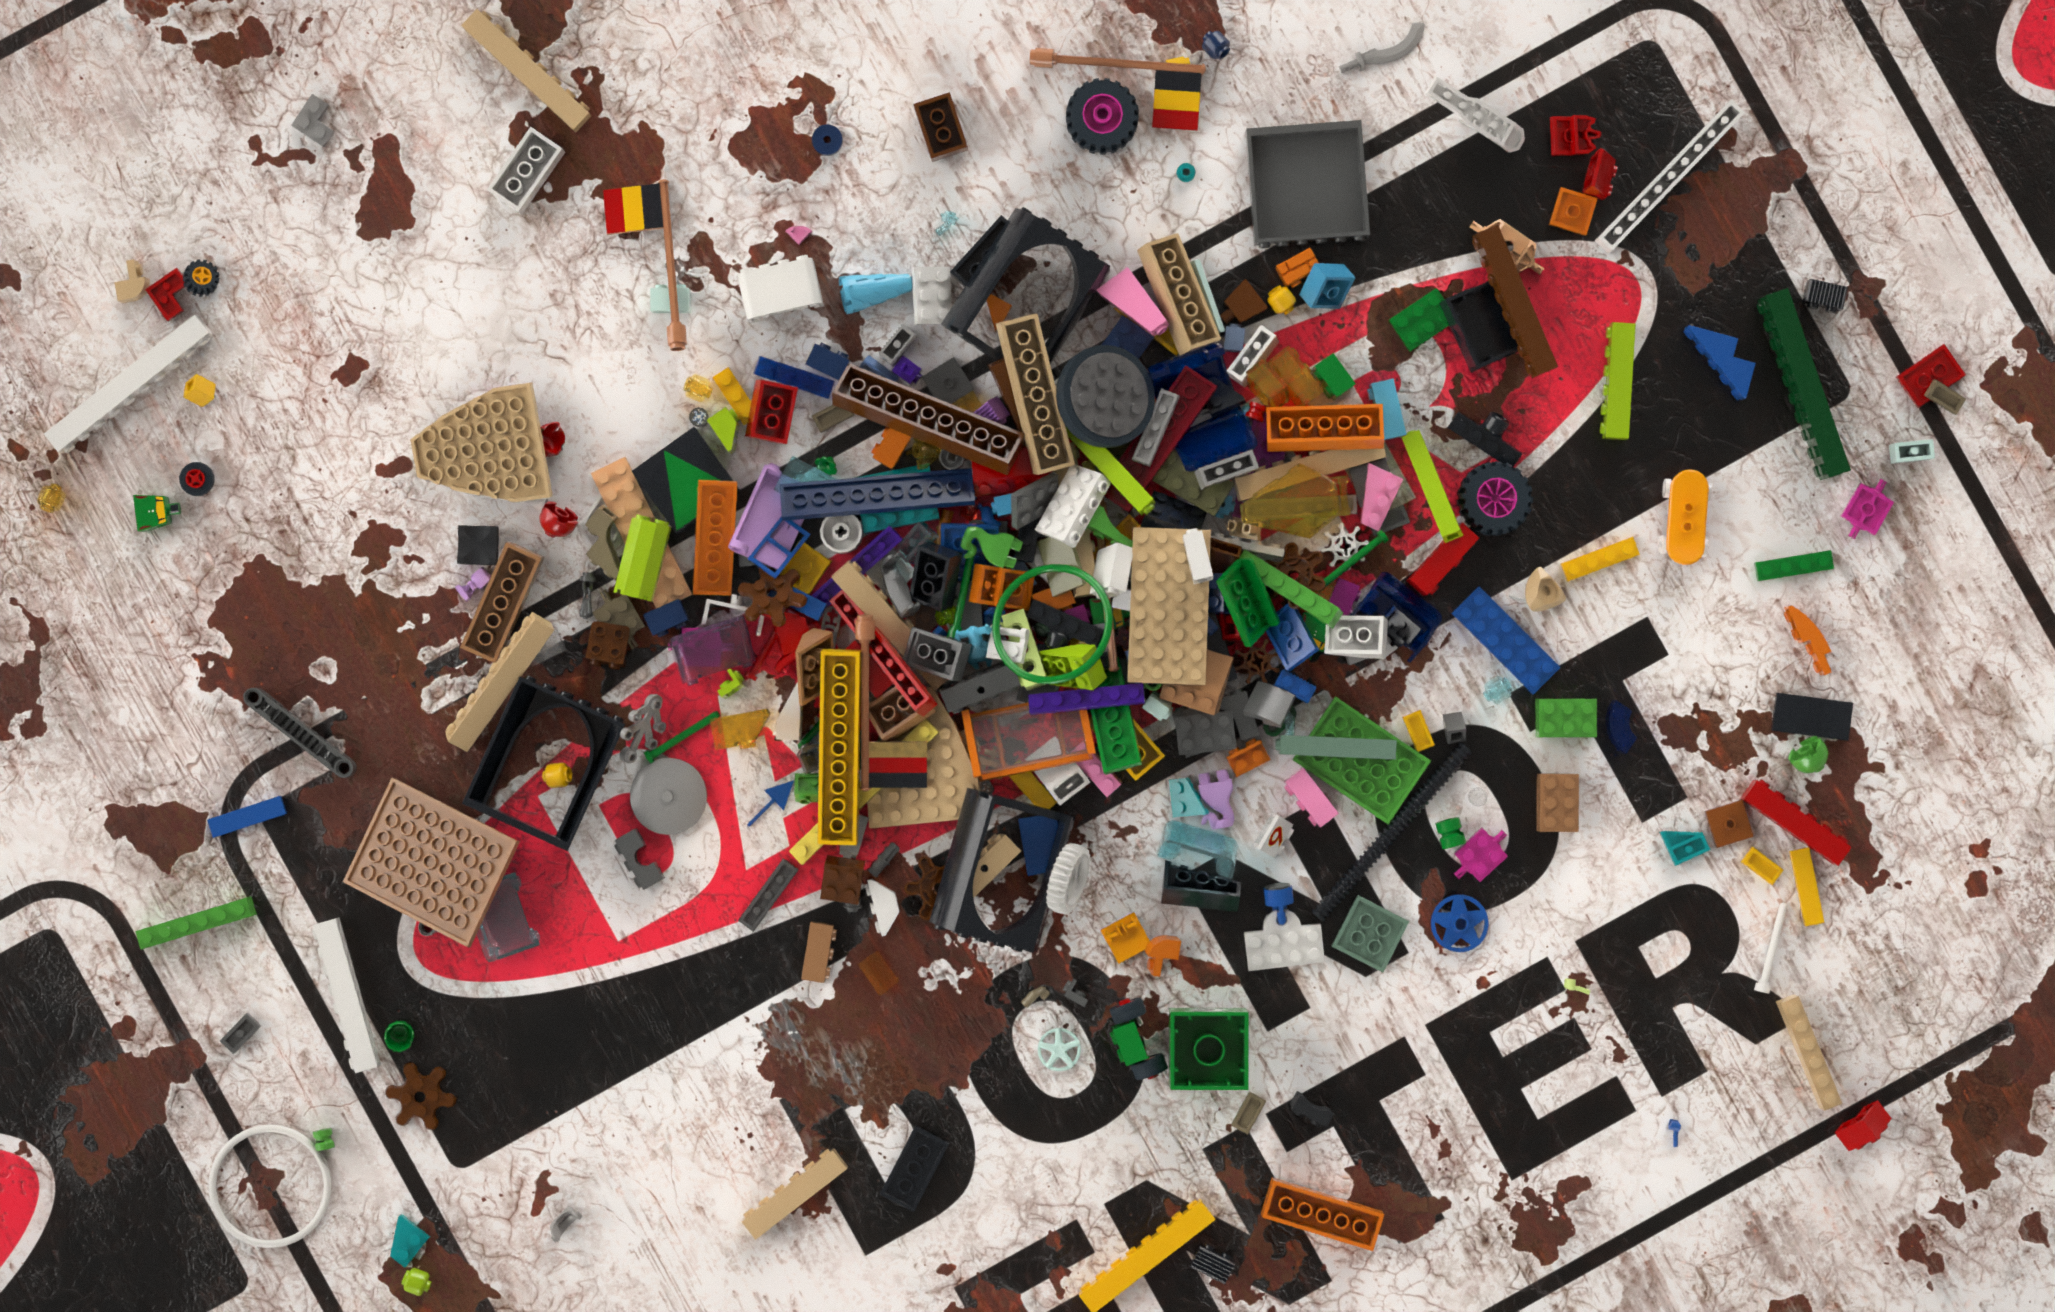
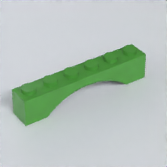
M1099 505L1086 529L1088 528L1093 531V535L1099 539H1108L1111 541V545L1118 542L1132 548L1133 541L1121 534L1113 526L1107 517L1104 507Z
M1246 549L1240 555L1239 559L1252 558L1265 586L1293 602L1333 629L1343 615L1340 608Z
M247 897L135 932L140 949H145L257 915L252 897Z

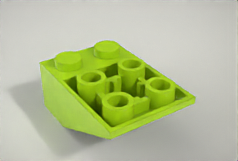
M1076 644L1040 651L1039 656L1046 675L1059 676L1079 668L1094 654L1097 648L1095 645ZM1099 659L1088 671L1079 677L1067 682L1050 685L1094 690L1107 676L1101 659Z

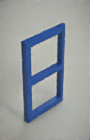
M782 516L748 557L749 561L760 567L774 579L778 577L810 536L807 531L792 520L785 521L802 533L804 537L792 552L784 548L770 537L782 523ZM766 541L788 556L775 573L754 558Z

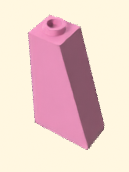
M1128 267L1097 289L1104 300L1151 335H1161L1167 330L1169 323Z

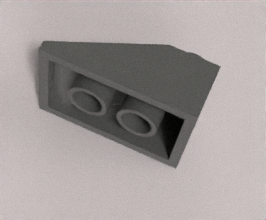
M912 627L903 660L909 667L951 681H962L972 644Z

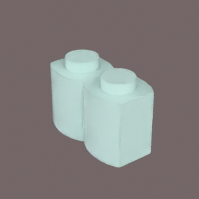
M1152 691L1142 708L1160 721L1163 718L1167 720L1173 710V707H1171L1172 702L1160 699V693Z

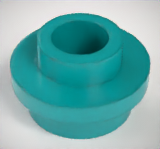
M1183 163L1177 168L1176 174L1180 181L1190 182L1194 179L1196 171L1193 165ZM1184 169H1188L1190 171V174L1188 176H1185L1183 174Z

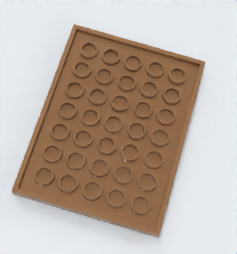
M391 778L343 882L466 947H471L520 841L396 778Z

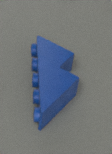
M1691 325L1686 326L1684 330L1685 335L1690 340H1694L1697 344L1695 347L1700 354H1705L1708 358L1709 366L1719 372L1720 380L1725 385L1728 384L1732 389L1731 393L1735 399H1745L1755 363L1733 357L1738 338Z

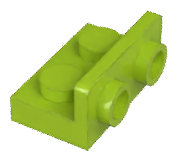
M727 670L733 681L727 680L720 685L721 689L717 691L724 699L745 687L743 684L745 679L737 670Z

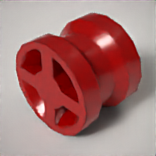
M1250 401V409L1246 412L1245 416L1263 423L1266 407Z

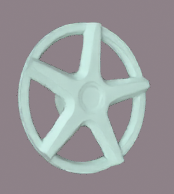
M1051 1029L1039 1041L1038 1056L1043 1065L1053 1071H1065L1072 1068L1080 1057V1042L1076 1035L1067 1029ZM1061 1031L1071 1035L1075 1041L1063 1043ZM1055 1032L1054 1044L1043 1042L1049 1034ZM1077 1046V1055L1072 1062L1067 1051ZM1041 1048L1052 1052L1047 1063L1042 1057ZM1058 1058H1061L1068 1066L1057 1068L1052 1065Z

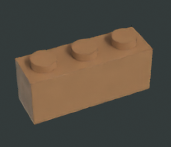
M810 922L801 980L824 983L825 979H829L831 968L828 967V961L832 960L834 949L831 948V942L836 940L837 934L833 924Z

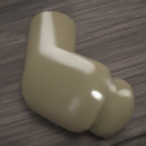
M1041 986L1030 991L1021 1002L1028 1008L1039 996L1042 1000H1045L1050 995V992L1046 990V987Z

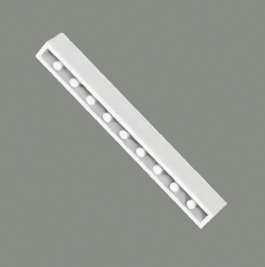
M1731 99L1599 235L1595 242L1608 254L1613 251L1745 112Z
M193 315L45 432V437L57 452L69 453L75 448V444L78 441L87 439L92 430L101 428L107 418L116 416L120 412L119 409L134 402L135 396L148 391L150 384L165 377L164 373L169 369L177 368L183 358L192 356L198 346L207 344L211 340L212 332L199 316Z

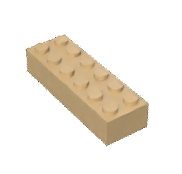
M1176 233L1157 239L1140 247L1137 250L1162 314L1169 323L1168 328L1179 355L1183 356L1210 347L1220 341V334L1179 234Z

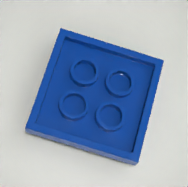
M941 523V545L962 553L958 581H962L966 558L963 556L968 551L960 546L966 528L976 526L989 534L999 533V524ZM977 538L972 540V543L977 548V553L974 556L970 581L973 578L975 564L998 567L991 564L985 558Z

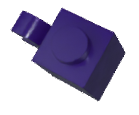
M904 355L892 369V373L910 386L913 383L917 384L923 376L920 374L922 369Z

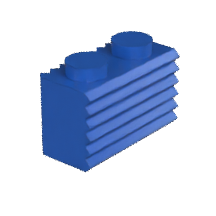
M1285 669L1280 670L1273 684L1294 694L1297 699L1305 703H1309L1316 690V685L1313 686L1306 682V680L1299 679V676L1296 677L1289 673V671H1285Z

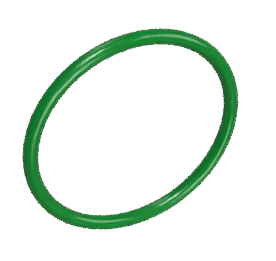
M1063 564L1039 566L1016 578L1000 597L992 622L994 644L1004 664L1021 678L1039 684L1067 682L1088 671L1104 653L1112 632V608L1103 587L1087 572ZM1048 572H1066L1085 580L1097 592L1105 612L1104 633L1094 654L1079 668L1059 676H1038L1021 669L1007 655L1000 636L1001 615L1009 597L1025 581Z

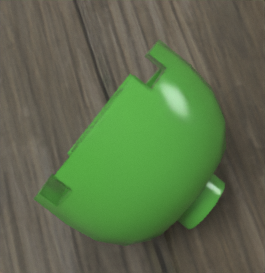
M1817 736L1809 737L1799 743L1802 747L1797 751L1794 748L1791 750L1788 760L1802 773H1817L1824 768L1827 762L1828 749L1821 738L1818 739Z

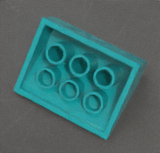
M927 463L861 477L930 472V466ZM938 508L860 514L864 534L883 531L889 525L895 529L940 520Z

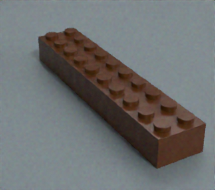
M848 363L832 392V405L1005 475L1009 474L1024 444V433L850 363Z

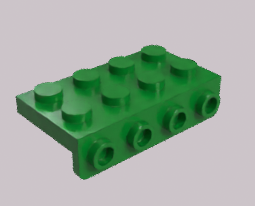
M1252 558L1237 559L1216 582L1244 646L1252 647L1270 626H1277L1280 620Z

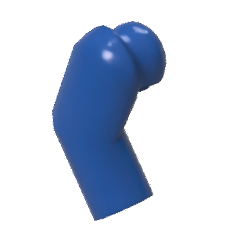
M985 506L981 509L982 522L984 524H999L1000 528L1002 523L994 519L992 508Z

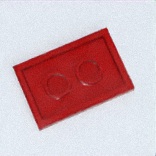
M1942 344L1896 376V378L1915 406L1920 408L1930 401L1924 394L1934 379L1950 387L1966 376V374L1946 345Z

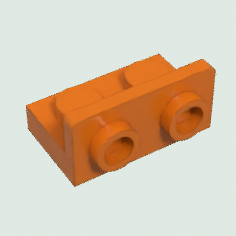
M1253 738L1245 742L1246 747L1242 749L1236 747L1237 749L1228 751L1229 755L1226 756V759L1236 777L1271 760L1261 739L1256 741Z

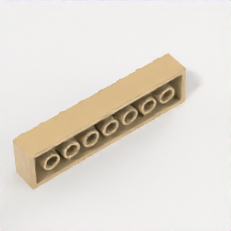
M1030 314L996 323L1033 474L1039 475L1075 465L1066 427L1057 406L1056 386L1038 314Z

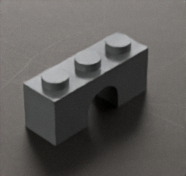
M637 828L615 840L616 844L614 847L618 854H623L626 859L624 864L629 872L632 871L635 878L633 879L638 888L642 887L645 890L665 878L656 861L650 865H642L638 862L637 852L646 843Z

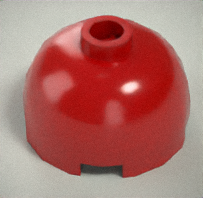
M549 501L545 503L539 516V522L545 530V534L552 538L570 535L578 524V516L569 508L565 507L563 510L556 506V502Z

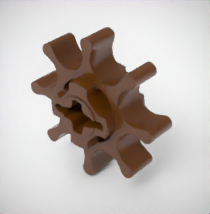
M1267 639L1263 641L1262 647L1255 648L1252 645L1247 653L1235 650V654L1243 658V664L1234 667L1235 671L1242 668L1248 671V678L1245 680L1247 684L1250 683L1253 675H1259L1262 682L1267 683L1264 677L1267 670H1273L1275 673L1279 672L1278 668H1274L1271 665V659L1274 656H1278L1277 652L1274 654L1266 652L1265 648L1269 642ZM1255 656L1262 659L1259 667L1256 664H1252Z

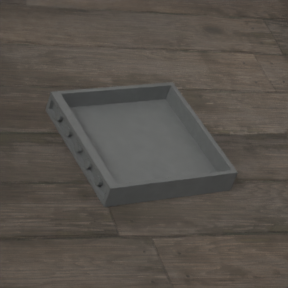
M1361 120L1246 128L1254 246L1258 245L1259 248H1269L1270 244H1278V247L1289 246V243L1296 242L1297 245H1308L1310 241H1316V244H1325L1327 240H1335V243L1346 242V239L1354 238V241L1366 240L1365 237H1369L1370 227Z

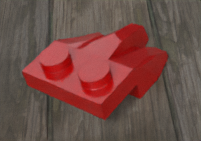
M1586 115L1550 117L1551 156L1589 154L1596 149L1591 139L1600 138L1602 133L1591 128L1596 118Z

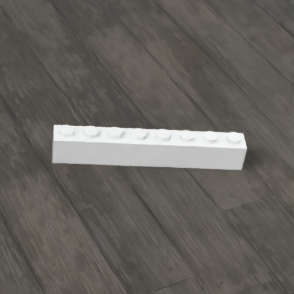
M340 918L314 924L312 934L314 939L318 940V955L320 958H323L325 965L323 966V973L329 979L328 990L335 1000L333 1008L340 1018L338 1025L341 1033L344 1032L346 1039L344 1040V1047L346 1051H349L351 1057L349 1058L350 1067L352 1070L354 1069L355 1073L381 1065Z

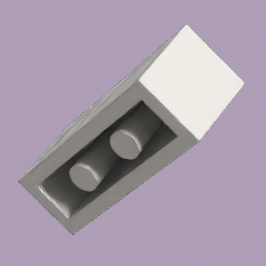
M1260 325L1227 369L1229 377L1245 388L1279 343L1277 336Z

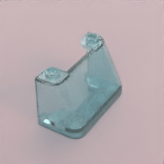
M1175 820L1168 821L1165 824L1156 852L1157 857L1171 860L1178 856L1180 848L1188 849L1214 857L1217 873L1232 879L1238 852V844L1235 839Z
M515 872L503 877L477 932L482 951L488 962L496 961L540 945L539 933L537 930L529 928L517 892L521 887V880L519 876H516Z

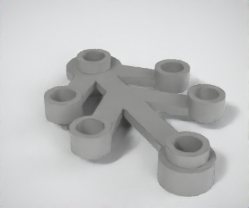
M650 694L645 699L644 706L629 713L628 718L634 724L628 728H623L620 732V737L629 741L632 739L633 733L636 731L637 733L630 747L627 746L621 750L620 759L626 763H634L636 761V750L644 734L646 740L645 747L650 750L657 748L658 741L653 738L650 720L653 716V729L659 733L665 731L666 724L661 721L659 710L663 703L660 695Z

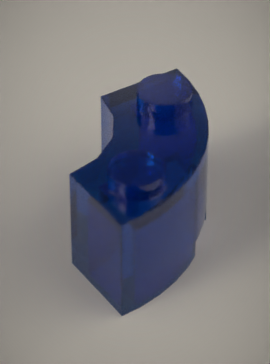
M1612 700L1606 714L1608 736L1621 753L1627 754L1637 739L1629 726L1632 710L1617 700Z

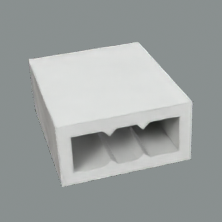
M1197 528L1187 530L1186 534L1183 535V543L1193 583L1198 584L1213 580V572L1202 530L1198 531Z
M1118 542L1098 550L1093 577L1103 587L1108 598L1126 592L1133 557L1132 548ZM1091 586L1090 594H1093L1097 596L1098 599H1100L1097 592Z

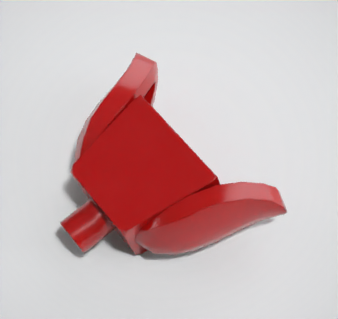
M793 608L785 610L786 623L783 626L776 627L773 625L780 652L783 655L774 667L778 674L796 661L795 652L802 635L813 628L819 629L817 620L806 622L805 616L800 615ZM762 614L764 617L771 618L768 614Z

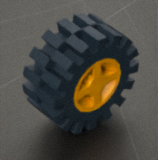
M198 259L196 262L192 261L190 265H187L183 281L187 291L193 292L192 295L196 296V294H199V297H202L205 294V296H209L217 288L220 274L217 272V267L212 266V262L208 264L206 263L207 260L200 262V259Z

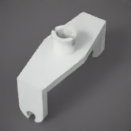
M732 594L730 604L706 599L701 624H706L710 604L746 611L748 607L742 606L744 597L738 596L736 601L737 595ZM762 615L759 616L756 636L761 634L764 616Z

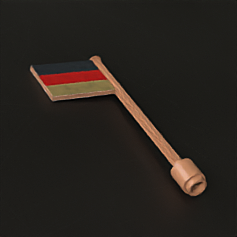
M857 615V620H855V639L861 643V787L859 788L861 791H869L871 788H927V741H869V643L875 639V620H873V615Z

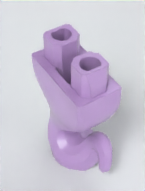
M1227 769L1216 771L1218 779L1216 782L1210 781L1209 772L1199 774V785L1197 786L1202 801L1223 815V818L1220 820L1212 812L1203 816L1201 824L1204 825L1209 820L1212 830L1230 827L1234 823V812L1229 803L1233 784Z

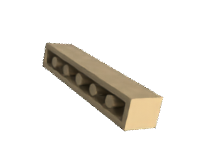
M1792 994L1776 1001L1818 1107L1826 1111L1842 1104L1799 996Z
M834 1148L831 1151L826 1149L819 1155L821 1159L815 1163L814 1161L808 1163L804 1167L805 1171L800 1175L798 1172L788 1179L790 1183L786 1186L781 1184L773 1191L775 1194L772 1197H764L758 1202L759 1207L755 1210L750 1208L743 1214L745 1218L741 1222L755 1240L848 1168Z

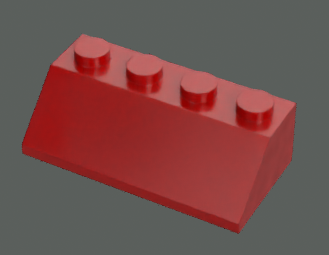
M1026 446L1022 447L1008 475L971 461L975 497L1014 493L1050 474V472L1039 475L1033 474Z

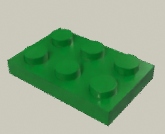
M1437 288L1388 320L1409 352L1449 326L1439 304L1445 299Z

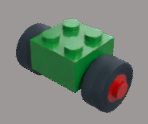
M1138 997L1131 1000L1126 998L1119 1001L1118 1005L1109 1009L1112 1019L1116 1024L1112 1026L1113 1031L1110 1032L1113 1044H1118L1119 1049L1116 1051L1120 1062H1125L1126 1066L1131 1065L1135 1079H1153L1159 1076V1073L1168 1069L1162 1053L1147 1056L1135 1025V1018L1146 1013L1142 998Z

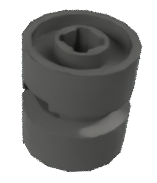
M941 450L940 462L946 470L960 469L963 466L965 458L946 450Z

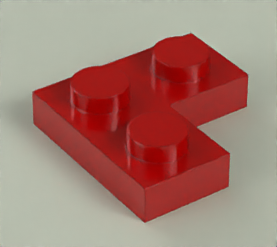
M175 268L145 289L168 322L184 311L174 296L185 288L183 274L178 268Z

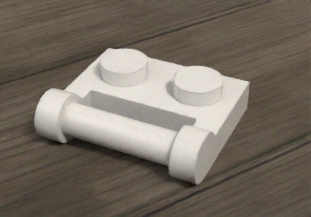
M1000 627V635L1020 637L1019 643L1001 641L1010 659L1014 663L1024 664L1030 634L1029 629L1022 628L1019 630ZM991 631L986 658L1002 661L996 650Z

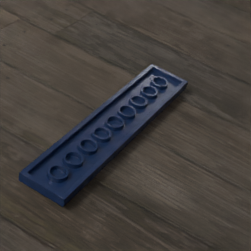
M972 468L780 484L782 521L975 505Z

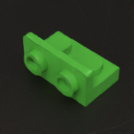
M795 773V802L801 804L818 802L819 773H808L806 775L805 773Z

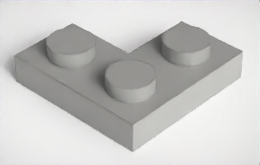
M311 94L291 126L323 147L326 146L335 132L320 122V119L330 105L314 94Z

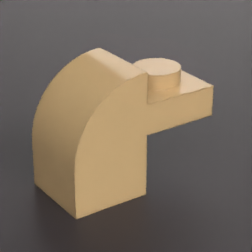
M134 259L126 261L129 280L114 282L118 302L128 303L140 300L147 293L145 289L150 286V279L141 277L143 275L142 265Z

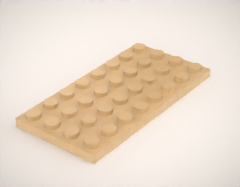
M1133 527L1128 683L1205 685L1209 581L1198 584L1193 583L1183 543V535L1190 529ZM1202 530L1210 560L1211 530Z

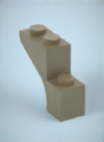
M602 505L598 507L585 524L588 527L587 530L592 535L599 537L586 555L592 564L599 565L603 569L605 575L616 579L621 562L612 543L610 533L612 525L618 517L606 506Z

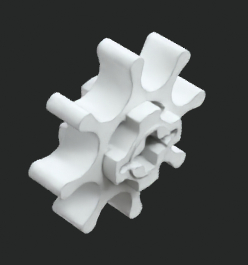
M1339 523L1340 532L1337 536H1332L1329 532L1324 533V536L1331 540V546L1329 548H1321L1320 552H1332L1334 559L1329 563L1330 567H1333L1337 560L1346 562L1358 552L1359 546L1369 543L1367 540L1364 542L1356 540L1355 534L1360 530L1358 526L1354 528L1351 534H1348L1343 530V523ZM1343 539L1346 545L1349 544V548L1346 549V555L1344 549H1340Z

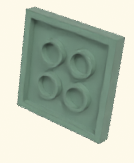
M1357 895L1331 946L1384 972L1409 921Z

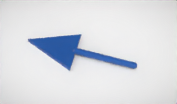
M794 780L764 790L772 800L747 825L751 826L774 802L784 810Z

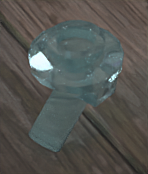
M945 211V214L941 213V221L944 223L935 230L939 236L959 220L956 217V213L951 211Z

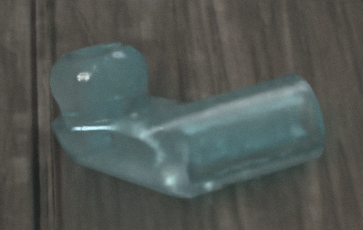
M1288 712L1284 721L1286 724L1285 735H1295V718Z

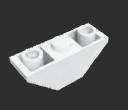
M868 879V884L865 885L867 895L872 897L873 903H870L872 914L877 916L878 921L875 922L877 933L881 932L882 936H886L900 912L896 893L879 882Z

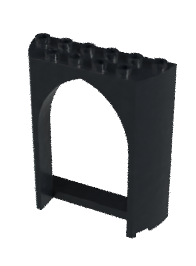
M1025 207L1021 209L1015 208L941 325L994 361L1004 358V355L967 331L1006 269L1019 255L1040 245L1052 244L1062 246L1072 263L1074 290L1066 312L1045 343L1051 364L1094 298L1097 289L1101 287L1110 273V265L1099 260V255L1094 251L1083 249L1081 242L1076 239L1071 240L1067 238L1068 234L1063 230L1051 227L1052 223L1043 217L1042 219L1038 218Z
M526 675L525 678L519 677L462 804L568 851L619 740L620 732L625 726V719L617 715H609V711L602 707L596 706L595 709L591 707L592 703L587 700L573 699L575 695L567 691L558 692L556 691V686L549 683H543L542 685L536 682L537 679ZM560 707H572L582 718L588 731L590 755L585 773L557 834L553 835L488 804L513 749L527 725L536 717L549 710Z
M967 787L929 922L935 924L934 928L943 931L948 929L963 938L969 939L970 936L975 938L976 941L987 943L988 940L993 945L1003 948L1006 945L1011 947L1012 950L1019 952L1023 950L1032 953L1038 951L1050 909L1046 903L1049 877L1054 867L1053 864H1055L1056 858L1059 857V852L1069 842L1076 817ZM997 804L1058 820L1059 825L1041 888L1035 902L1017 922L1008 927L991 931L982 922L975 908L973 880L994 805Z

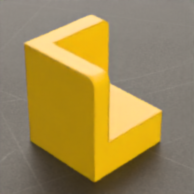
M196 374L185 383L183 398L204 407L214 399L216 384Z

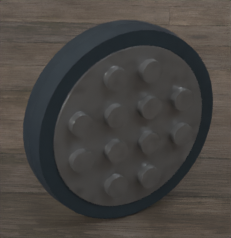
M1112 345L1090 347L1072 357L1062 369L1056 388L1057 406L1064 424L1078 439L1095 447H1117L1132 441L1147 427L1154 410V387L1145 366L1132 353Z

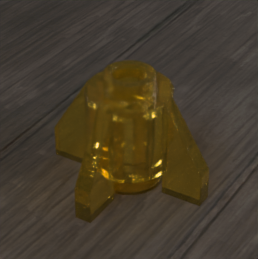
M914 438V441H917V443L913 444L912 450L906 451V455H913L915 458H918L919 460H916L917 469L923 470L938 459L942 449Z

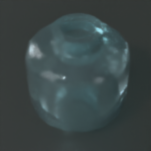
M1496 676L1485 683L1483 695L1488 702L1492 701L1495 704H1500L1511 697L1513 688L1506 677Z

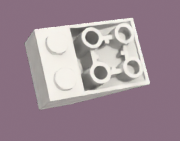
M1056 736L1025 760L1031 761L1061 755L1059 740ZM1076 763L1034 771L1059 805L1090 783Z

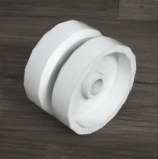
M854 515L826 517L820 528V535L824 545L831 551L839 554H846L856 550L861 544L864 535L863 527L859 519ZM841 529L846 531V534H843V536L839 535V530Z

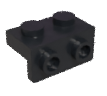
M1393 606L1385 615V618L1388 620L1387 635L1390 634L1393 637L1392 641L1399 647L1405 646L1410 648L1423 632L1421 627L1396 606Z

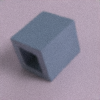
M1230 324V327L1226 326L1223 351L1235 353L1242 351L1245 328H1241L1240 324Z

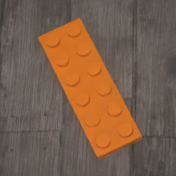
M698 480L692 593L695 595L731 596L734 551L730 550L728 545L735 532L737 481Z

